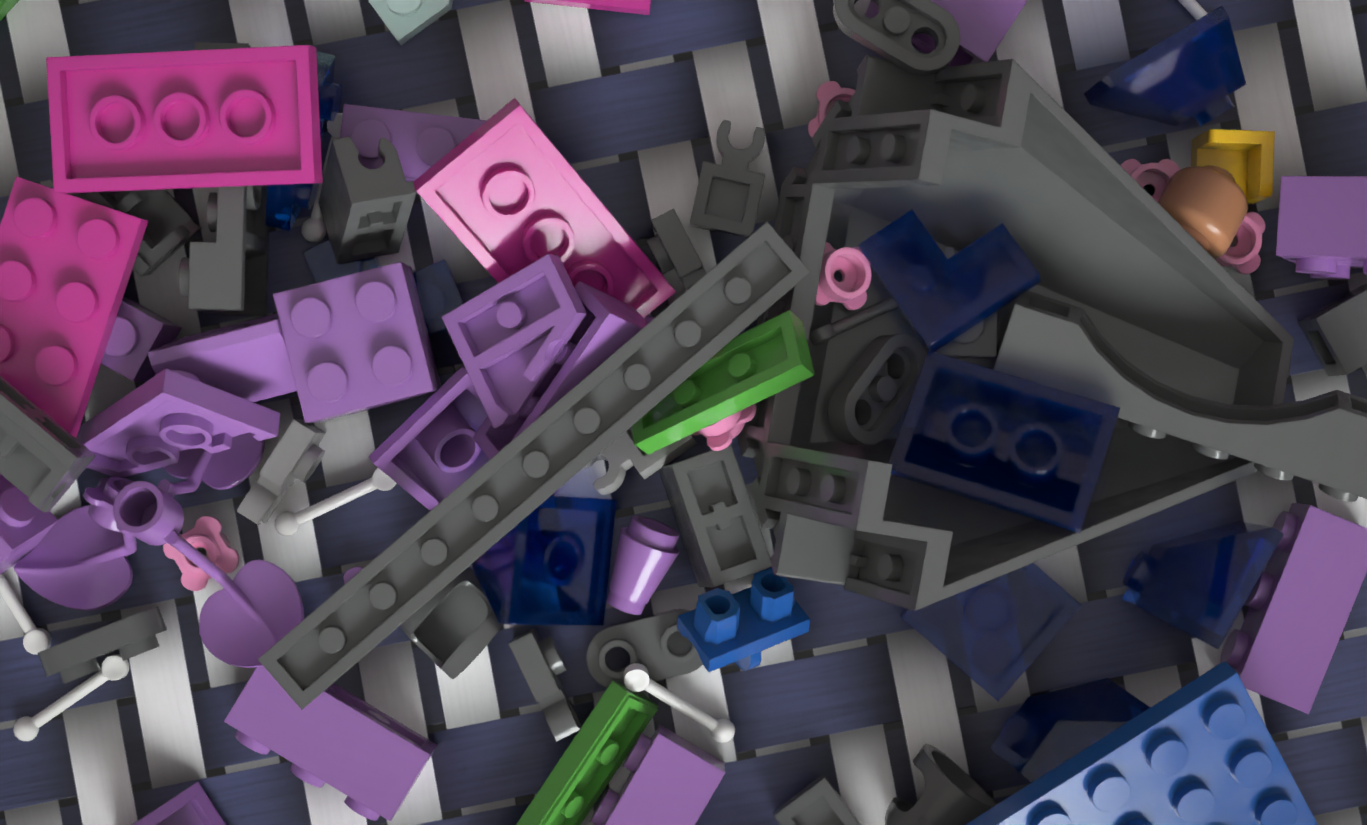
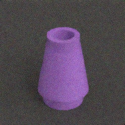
M639 515L632 516L629 526L622 527L620 530L609 587L610 592L606 599L611 606L629 614H642L645 604L648 603L680 553V550L676 547L680 536L679 532L657 520Z

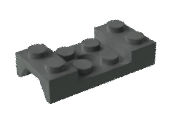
M195 42L194 50L251 48L248 43ZM270 185L218 187V193L211 192L207 201V224L210 232H217L216 243L190 242L189 258L183 257L179 266V290L182 297H188V309L214 315L267 316Z

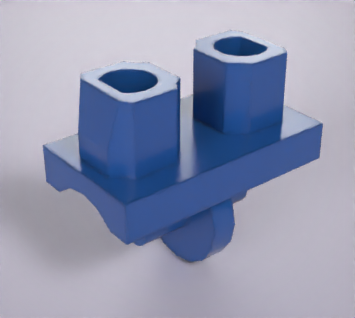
M772 567L754 573L751 587L731 594L729 590L716 588L698 595L696 609L678 615L677 618L678 631L694 645L703 666L708 672L733 662L744 671L755 668L761 663V651L809 632L810 618L795 600L794 587L786 577L774 575Z

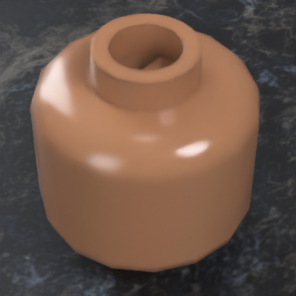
M1212 165L1186 167L1175 172L1158 201L1214 259L1223 256L1227 252L1248 211L1246 195L1236 183L1235 178L1225 169Z

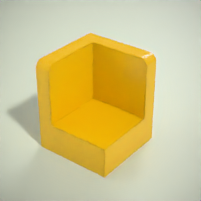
M1207 130L1192 139L1191 167L1212 165L1225 169L1235 178L1236 183L1245 193L1248 204H1254L1270 198L1273 193L1275 131Z

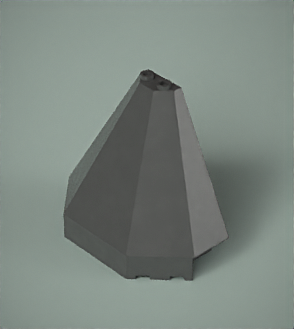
M866 55L857 68L858 80L854 95L849 102L841 100L835 102L812 137L815 148H818L805 169L799 167L792 168L781 185L774 230L810 273L758 317L757 326L788 310L793 312L803 321L815 375L756 403L757 410L754 418L746 422L743 430L737 435L742 456L754 458L759 476L756 477L750 487L761 527L770 528L774 531L776 543L774 554L770 558L774 575L843 585L845 591L916 611L1257 472L1258 470L1254 467L1255 462L1229 455V458L1224 460L1211 458L1194 450L1191 447L1190 441L1166 434L1165 438L1162 439L1147 437L1130 429L1128 421L1103 413L1101 418L1086 417L1068 409L1065 406V400L1044 393L1035 398L1016 394L1003 386L1004 380L991 376L997 358L932 356L934 292H952L953 281L945 274L942 266V257L946 247H954L956 249L955 264L957 269L964 273L972 272L978 267L980 247H988L991 253L992 269L989 276L981 283V292L999 293L998 354L1020 290L1024 289L1083 308L1100 334L1128 362L1160 383L1194 397L1225 404L1268 406L1283 403L1286 382L1290 372L1294 338L1014 59L950 66L935 75L916 76L906 72L889 60ZM826 242L830 243L834 249L859 247L867 254L872 277L870 285L866 290L867 300L861 308L848 310L842 303L829 302L823 306L815 304ZM836 270L834 278L838 282L842 281V274ZM922 279L930 285L931 295L924 303L916 304L909 302L816 346H813L809 338L810 332L822 326L832 324L905 291L912 280ZM890 334H909L915 337L923 346L928 360L927 378L919 393L887 437L881 442L872 445H850L842 442L834 434L828 418L829 401L837 386L870 342L876 337ZM886 361V371L888 373V362Z

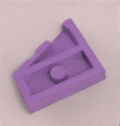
M545 255L442 316L443 322L494 429H506L514 424L587 315L558 255Z

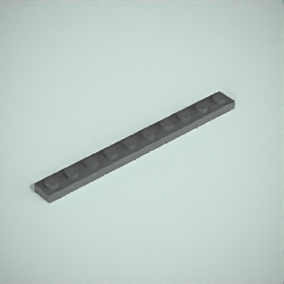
M766 222L258 659L259 662L303 710L806 277L810 271L771 225Z

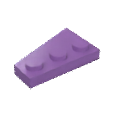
M164 369L81 425L76 439L96 455L86 468L112 477L123 478L176 464L179 460V453L183 450L203 448L213 454L231 449L232 437L252 433L251 436L258 441L277 437L280 413L202 383L195 375L189 372Z

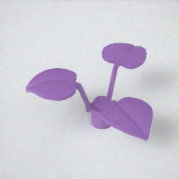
M252 433L232 437L231 449L211 454L203 448L180 451L178 463L165 466L163 469L176 478L187 479L186 481L171 483L163 479L159 482L158 487L146 481H137L125 486L118 493L113 504L116 528L121 532L107 529L93 521L88 515L90 505L79 507L58 519L39 544L14 566L16 574L42 597L75 610H99L118 601L129 590L133 580V571L126 556L136 552V538L154 546L168 543L223 587L222 590L215 592L205 601L199 617V633L203 644L211 654L229 665L241 668L264 667L258 659L304 620V608L298 587L283 569L264 560H252L245 564L232 580L223 570L179 534L184 522V512L180 503L174 499V495L194 492L198 489L201 481L217 490L230 489L251 476L258 467L265 448V440L258 441L251 436Z

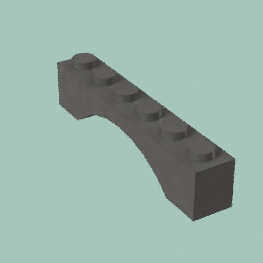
M1024 289L1020 290L991 375L992 377L1004 380L1003 386L1008 390L1026 397L1035 398L1044 393L1065 400V406L1068 409L1086 417L1101 418L1103 413L1126 420L1130 429L1147 437L1162 439L1165 438L1166 434L1190 441L1191 447L1194 450L1211 458L1224 460L1228 459L1229 455L1255 462L1254 467L1258 471L1275 479L1289 481L1295 475L1319 483L1318 487L1321 491L1343 501L1355 502L1358 496L1367 499V399L1340 390H1334L1302 401L1268 406L1225 404L1194 397L1156 381L1128 362L1100 334L1083 308Z

